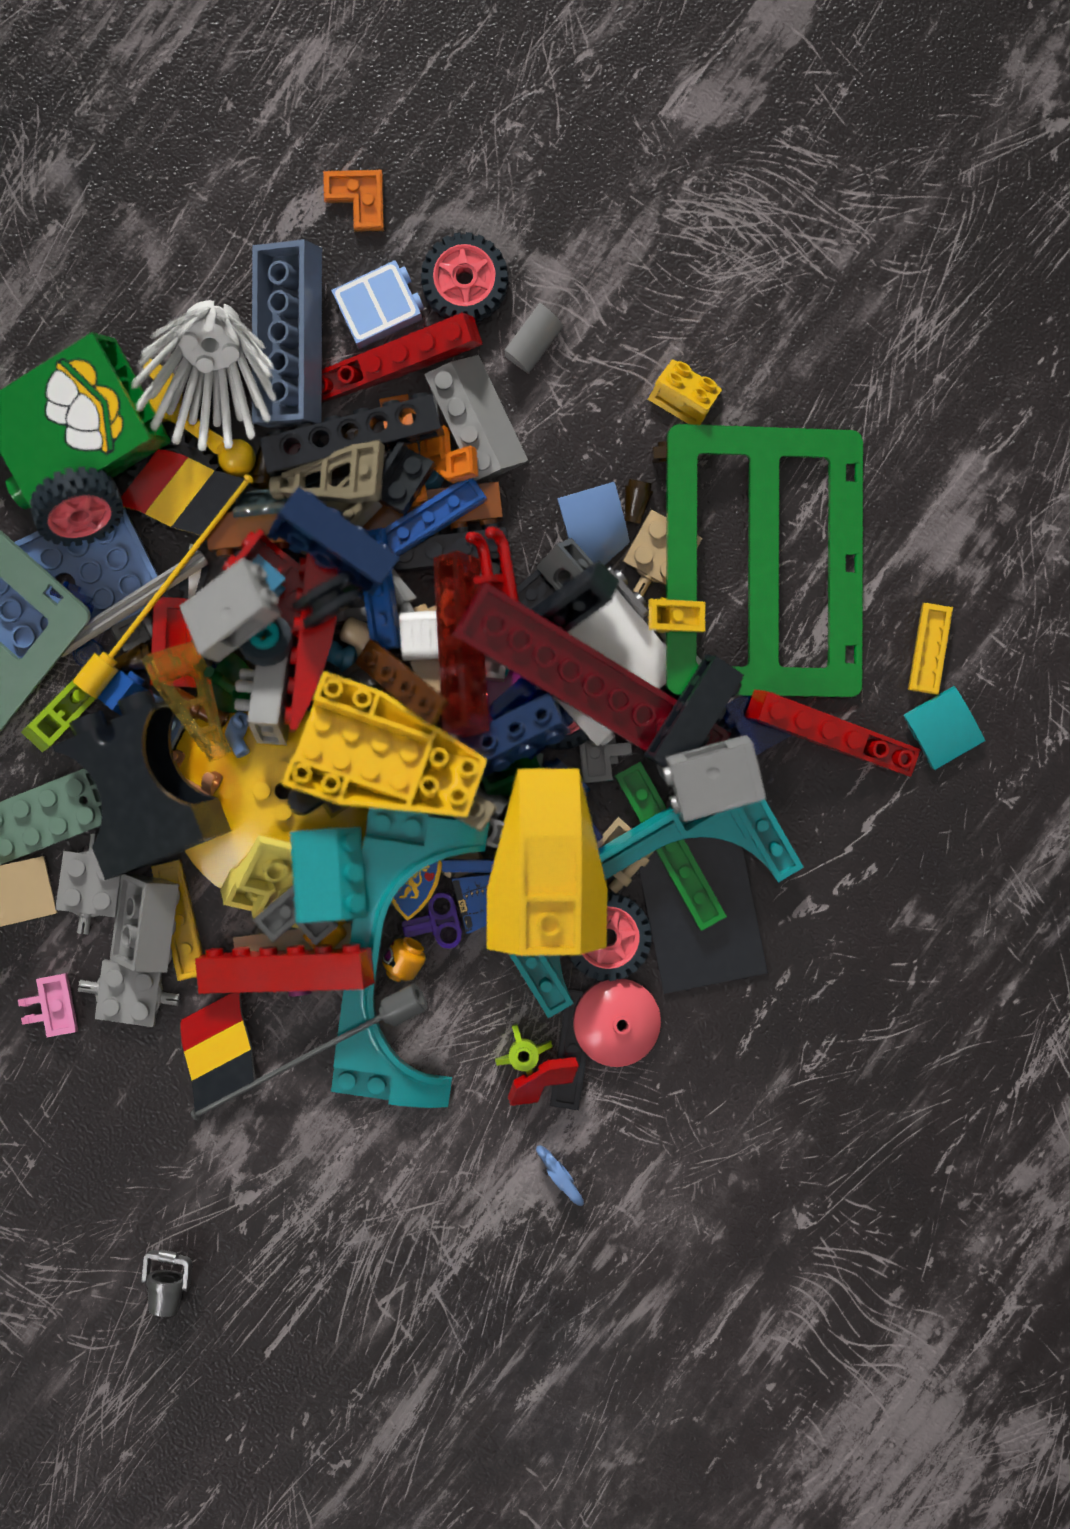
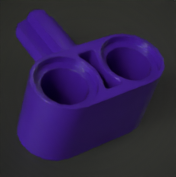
M447 892L436 893L430 899L428 904L429 915L402 922L405 937L433 932L437 943L444 948L457 946L463 936L456 901ZM444 897L449 900L451 908L447 913L441 914L435 910L434 902L437 898ZM446 926L453 927L457 932V939L453 942L444 941L441 937V930Z

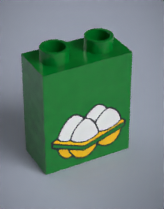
M91 332L0 390V457H3L12 474L11 477L6 479L8 492L22 509H31L30 500L32 492H36L35 487L38 484L44 485L43 480L46 477L54 479L53 473L60 471L64 475L66 474L65 469L72 468L73 472H77L78 467H85L87 472L92 467L96 468L97 472L102 470L106 472L107 476L110 475L114 478L158 449L171 443L162 423H160L156 431L151 429V422L156 412L150 401L141 411L137 410V403L145 392L141 385L132 388L133 381L137 377L115 338Z

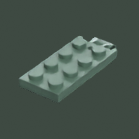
M85 769L0 802V865L101 826L102 806L100 795L93 779ZM84 796L88 799L87 804L83 803Z

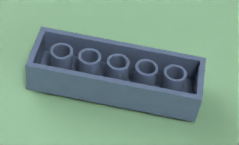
M307 240L252 245V333L265 346L264 349H260L273 365V369L268 368L272 375V378H269L276 396V401L270 399L252 368V375L270 415L269 422H265L260 410L256 408L252 399V423L267 428L296 427L298 424L305 422L321 423L322 248Z

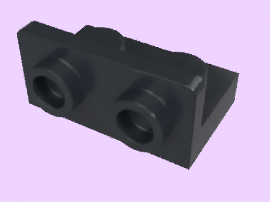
M399 440L397 445L392 447L387 453L386 462L383 465L381 498L377 501L406 515L436 465L434 461L410 450L405 442Z

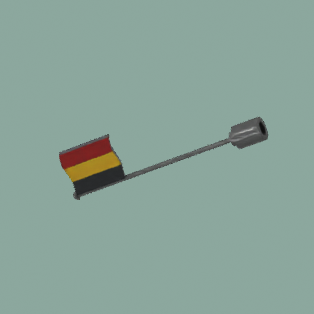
M413 983L382 999V1007L379 1008L380 1015L256 1080L253 1049L242 1013L241 993H230L181 1020L180 1030L182 1047L192 1080L194 1109L191 1111L192 1119L199 1120L200 1116L381 1020H384L387 1024L391 1023L396 1027L428 1009L422 991Z

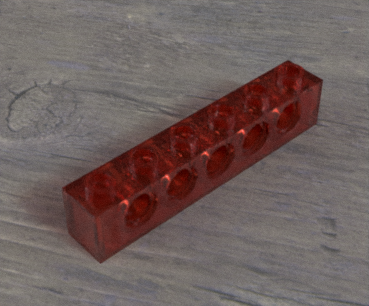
M456 550L433 558L440 689L441 695L448 700L442 711L443 732L466 738L490 731L485 654L453 636L455 629L481 586L474 584L473 578L480 576L479 558Z

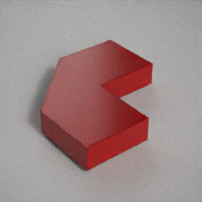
M572 1057L547 1060L538 1066L539 1070L527 1077L523 1074L516 1078L508 1095L510 1106L538 1103L544 1086L572 1083L579 1067L577 1059Z

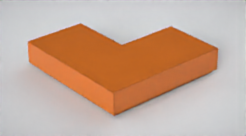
M382 170L323 171L325 203L353 202L354 231H384Z

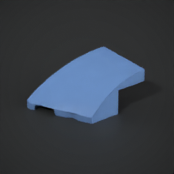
M615 482L557 498L568 539L572 538L593 563L599 560L605 566L630 543Z

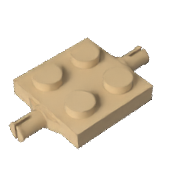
M652 509L649 511L622 561L634 568L641 576L633 592H639L642 597H644L651 582L661 583L666 586V517ZM697 535V548H698V546H699V544H700V542H701V540H702V538H701L700 536H698V535Z

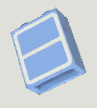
M396 260L331 290L358 349L422 320L420 311L424 309L421 299L418 293L411 294L407 285L412 283L405 266L399 268Z

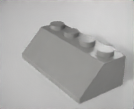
M479 355L451 361L424 374L429 389L438 403V408L447 427L450 429L457 448L460 449L470 445L477 448L478 477L474 478L477 484L484 483L529 462Z

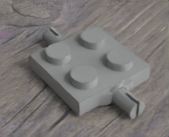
M91 833L88 851L80 853L63 851L55 910L68 911L78 915L77 933L89 935L91 917L99 915L115 917L121 876L104 880L92 849L96 840V834Z
M107 959L102 961L101 975L97 982L79 981L80 987L78 992L95 994L97 1001L95 1019L154 1027L157 1010L160 1005L178 1006L180 1001V994L163 992L161 984L162 972H134Z

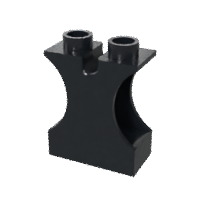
M151 689L135 693L117 702L122 716L111 720L112 725H108L103 711L88 714L69 723L74 737L52 746L54 752L64 754L77 761L89 773L98 789L102 806V820L99 834L92 849L104 880L136 871L231 832L219 798L207 795L195 788L183 776L176 761H174L171 730L174 717L181 705L179 698L156 702Z

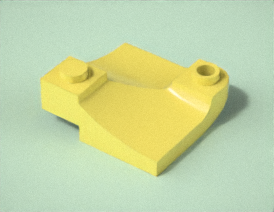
M258 835L244 860L237 868H231L220 890L223 904L249 910L252 912L254 919L293 885L291 843ZM296 923L292 926L293 928L300 929Z

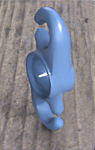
M538 1145L536 1152L547 1167L546 1171L551 1179L573 1203L583 1206L584 1199L573 1184L574 1180L568 1171L555 1159L549 1150Z

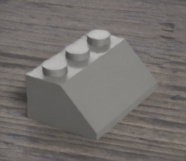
M131 873L121 875L110 960L134 972L167 973L168 964L172 959V950L170 948L172 935L176 929L175 910L180 900L178 884L166 879Z

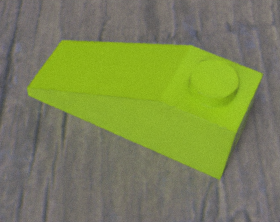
M74 678L21 731L42 753L69 728V723L76 720L95 700V698L73 682Z

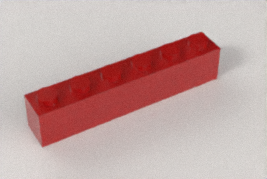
M359 943L344 944L342 948L332 949V944L316 945L314 949L305 950L304 945L288 946L287 950H277V946H265L259 948V951H250V947L233 948L232 952H223V948H210L205 950L206 954L195 958L198 994L362 990L375 983L371 947L360 948Z

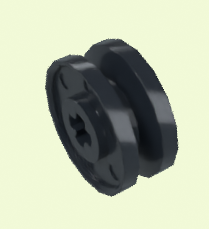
M343 573L327 580L293 603L292 606L296 612L308 609L312 611L302 622L306 629H311L328 621L360 600L362 596L358 590L347 593L342 591L351 581L348 573Z

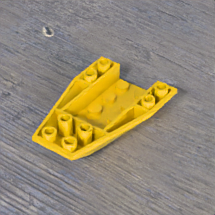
M324 671L313 699L312 710L296 753L292 755L282 785L339 805L467 817L487 759L435 725L427 724L409 708L384 692Z
M579 769L517 770L487 886V949L515 955H581L607 948V885Z

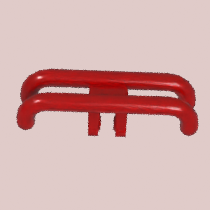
M488 527L485 530L486 537L493 539L498 548L502 574H494L490 551L485 538L477 532H468L465 539L468 543L476 546L482 576L473 577L474 584L481 585L483 582H486L519 602L510 548L505 534L496 527Z

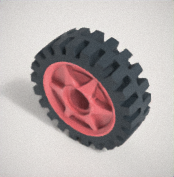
M459 232L454 233L452 237H443L440 243L437 241L433 245V249L428 251L422 265L421 284L427 302L444 319L465 313L473 316L475 322H480L482 318L491 316L492 312L497 310L504 300L508 287V270L502 253L495 247L494 243L490 240H485L479 234L474 236L473 233L466 232L465 235H461ZM467 272L473 276V279L468 284H461L456 280L458 275Z
M78 467L77 472H73L72 468L65 469L66 474L62 475L60 471L53 473L54 479L46 477L43 480L44 485L38 484L35 487L36 492H32L30 500L32 517L40 536L43 535L44 539L48 542L52 540L53 544L59 545L62 542L64 546H70L74 542L76 546H80L83 540H87L88 544L94 542L93 537L104 538V531L111 533L114 530V526H118L120 518L123 517L124 508L117 484L110 475L107 476L106 472L102 470L97 472L96 468L90 467L86 472L85 467Z
M607 893V929L615 931V941L607 945V948L581 955L568 956L575 967L585 975L601 981H616V979L628 977L644 963L650 951L652 934L648 918L634 901L619 894Z

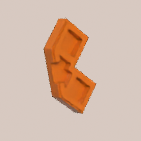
M443 425L444 436L420 442V455L434 461L436 465L434 470L447 481L454 484L478 477L477 448L470 445L451 451L450 429Z

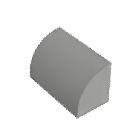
M539 303L506 347L505 357L529 374L562 330V322L547 307Z

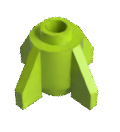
M517 1023L512 1025L516 1041L512 1043L509 1054L496 1058L495 1062L497 1066L511 1064L515 1069L526 1071L527 1076H530L534 1073L533 1068L539 1060V1054L552 1048L553 1045L551 1040L536 1045L532 1040L522 1038ZM521 1051L529 1053L527 1061L518 1058V1054Z

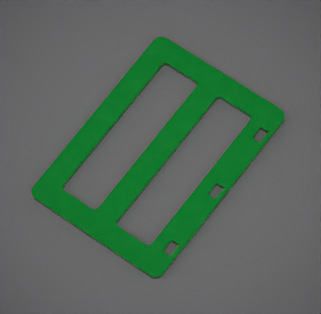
M677 424L671 427L667 433L666 600L697 601L698 455L746 456L749 460L748 663L745 667L732 666L745 675L741 680V689L735 696H752L754 689L769 691L779 696L791 697L857 696L862 690L863 438L860 433L854 430L693 424ZM781 457L824 458L828 461V664L825 668L782 667L779 665V460ZM855 464V482L846 481V465ZM846 555H854V573L846 572ZM666 632V687L674 695L682 694L699 666L696 660L697 632ZM854 645V664L845 663V646Z

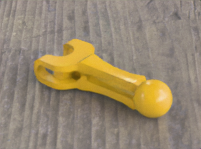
M153 359L148 360L143 368H145ZM159 364L149 376L154 380L163 366ZM174 373L170 375L158 395L154 399L150 398L149 400L155 412L170 385ZM182 394L172 415L165 413L161 423L169 421L176 424L182 404ZM188 413L184 429L196 438H199L200 420L197 419V423L191 425L188 422ZM208 428L207 447L214 454L218 455L220 468L226 474L242 477L251 472L256 462V455L252 446L244 440L232 439V448L226 449L224 437Z

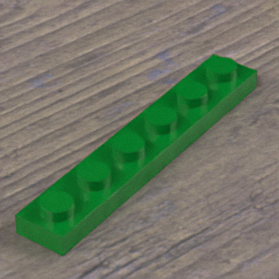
M641 761L614 776L640 823L666 809ZM684 839L669 843L656 850L700 931L727 917Z

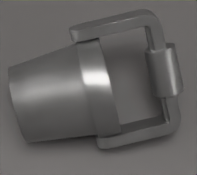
M151 1250L144 1256L142 1283H145L148 1288L149 1313L159 1317H170L178 1313L182 1292L188 1291L190 1288L191 1258L166 1250ZM151 1259L163 1263L184 1265V1273L173 1270H157L150 1273Z

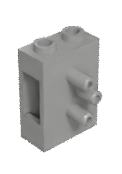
M243 558L180 606L199 655L219 662L281 615L277 606V596L270 589L266 580L267 573L260 564H254Z
M291 651L283 661L275 665H256L255 669L242 668L239 672L241 680L236 681L235 689L237 692L251 693V699H236L235 709L236 711H249L247 723L257 743L287 745L289 725L284 724L286 706L292 707L293 696L287 694L288 677H294L295 665H290Z
M747 735L665 757L667 767L663 768L667 786H673L675 794L670 796L674 814L679 813L684 822L766 799L753 742Z

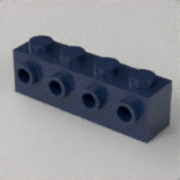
M548 692L456 740L487 759L480 781H482L485 776L495 771L505 770L514 761L530 757L538 749L548 744L560 742L571 731L559 703Z

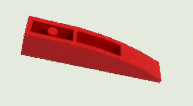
M465 313L457 314L322 369L321 403L393 380L483 345L474 317Z
M306 553V558H300L298 576H304L303 588L297 587L296 600L320 584L338 576V570L320 567L315 564L313 556ZM310 609L302 611L300 617H294L293 635H298L297 647L291 648L290 665H295L294 677H288L287 694L293 695L292 707L286 706L284 724L290 725L289 732H296L314 696L332 644L337 615L311 629H306L302 623L312 613Z
M754 689L745 718L909 777L912 776L921 750L769 691Z

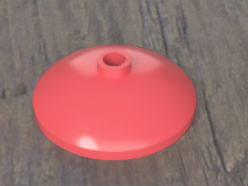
M624 978L616 979V981H600L590 987L580 998L573 1017L574 1034L580 1048L592 1060L610 1067L628 1066L644 1058L654 1047L661 1027L660 1011L651 993L642 985ZM620 1020H625L626 1022L623 1030L617 1029V1023Z

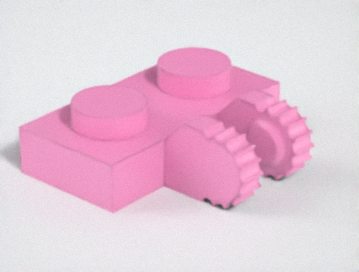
M68 973L36 979L39 995L18 1000L19 1006L26 1007L40 1003L42 1014H29L22 1017V1025L44 1021L47 1037L78 1031Z

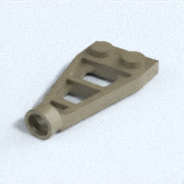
M380 440L353 444L333 452L330 457L298 466L282 473V475L272 476L269 481L270 493L275 500L290 498L299 486L304 490L314 493L319 501L356 504L380 500L385 446ZM350 463L349 485L346 487L331 486L332 471L337 467ZM321 471L320 487L305 488L306 476Z

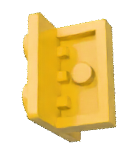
M671 360L658 377L655 387L647 400L687 424L701 425L722 389L711 378L702 377L692 371L691 367L686 363Z

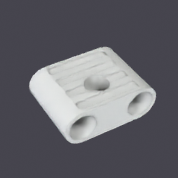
M436 611L400 613L402 660L439 659Z

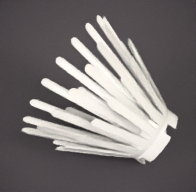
M211 300L196 303L188 309L185 315L168 322L170 324L155 331L150 336L151 338H156L167 332L142 351L141 357L143 358L137 366L144 365L162 348L164 349L141 371L133 381L132 388L138 387L175 347L176 349L138 401L137 410L141 411L150 398L154 399L179 364L151 422V429L154 431L158 429L165 413L168 415L174 413L188 380L172 442L176 445L180 443L188 413V422L191 425L197 423L202 398L198 449L200 451L206 450L213 388V425L215 427L223 425L224 446L226 449H230L233 446L228 381L236 418L238 421H244L247 436L249 439H253L255 431L238 366L256 408L260 410L264 421L268 423L270 420L269 412L245 356L270 399L276 401V396L269 378H272V375L268 368L273 369V365L260 349L265 348L263 343L242 324L239 315L229 305L224 304V308L214 306V301Z

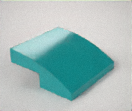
M955 686L903 715L914 739L919 742L930 767L934 770L985 741L973 715Z

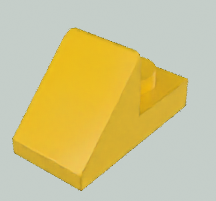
M649 599V630L660 633L672 631L705 632V602Z

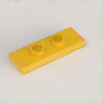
M922 603L908 690L939 695L953 607Z

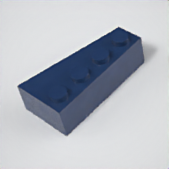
M299 486L278 513L266 536L275 542L278 538L290 543L288 549L297 554L305 551L313 556L315 564L324 569L335 568L338 570V575L348 573L351 578V584L371 595H374L400 558L394 554L389 546L378 543L369 536L365 529L354 526L338 510L329 508L319 501L314 493L304 490Z

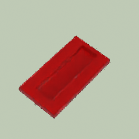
M160 597L153 606L150 685L172 688L176 686L180 688H198L199 653L180 609V606L188 600L187 598Z

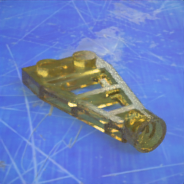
M194 641L146 655L142 661L154 687L162 698L167 701L171 710L202 752H205L209 762L231 753L223 736L211 680L204 676V670L208 666L203 656L199 655ZM188 675L193 677L198 691L197 698L190 701L184 700L174 688V680ZM203 706L209 725L200 728L190 715L189 709Z

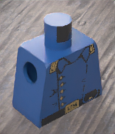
M490 875L452 879L466 934L487 925V886Z

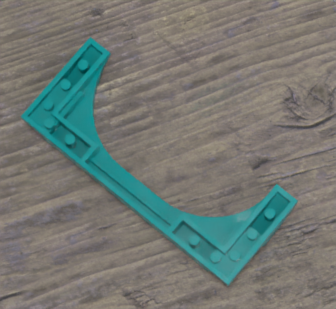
M765 799L685 822L679 813L674 814L671 805L598 849L605 880L664 845L678 840L697 837L722 839L745 848L763 862L777 882L804 868ZM509 954L548 1019L574 1004L563 979L560 955Z
M369 808L362 850L367 918L353 919L350 943H359L360 948L371 947L374 982L376 981L385 915L398 890L414 874L430 864L459 854L485 851L490 821H488L483 831L480 832L450 815ZM375 983L362 990L343 991L337 1037L377 1016L374 1001ZM379 1022L336 1044L331 1092L389 1100L388 1104L422 1108L448 1107L452 1077L423 1073L407 1064L389 1045Z

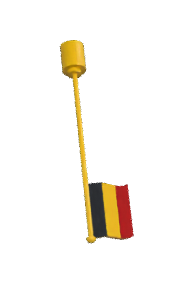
M161 449L156 451L121 496L123 507L139 511L172 528L197 534L200 537L109 654L102 652L101 655L94 653L73 680L79 688L95 699L99 697L119 671L115 667L117 661L114 659V656L249 483L253 484L252 476L244 475L243 478L215 471L179 453Z

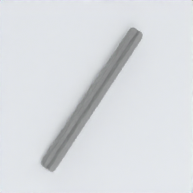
M201 551L194 553L167 590L208 564L206 557ZM178 564L92 618L61 657H65L149 603Z

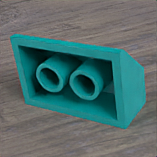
M361 827L290 832L296 923L367 918Z

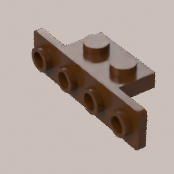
M372 639L368 640L356 660V665L383 686L385 693L402 702L405 707L409 708L427 724L434 725L448 700L378 642Z

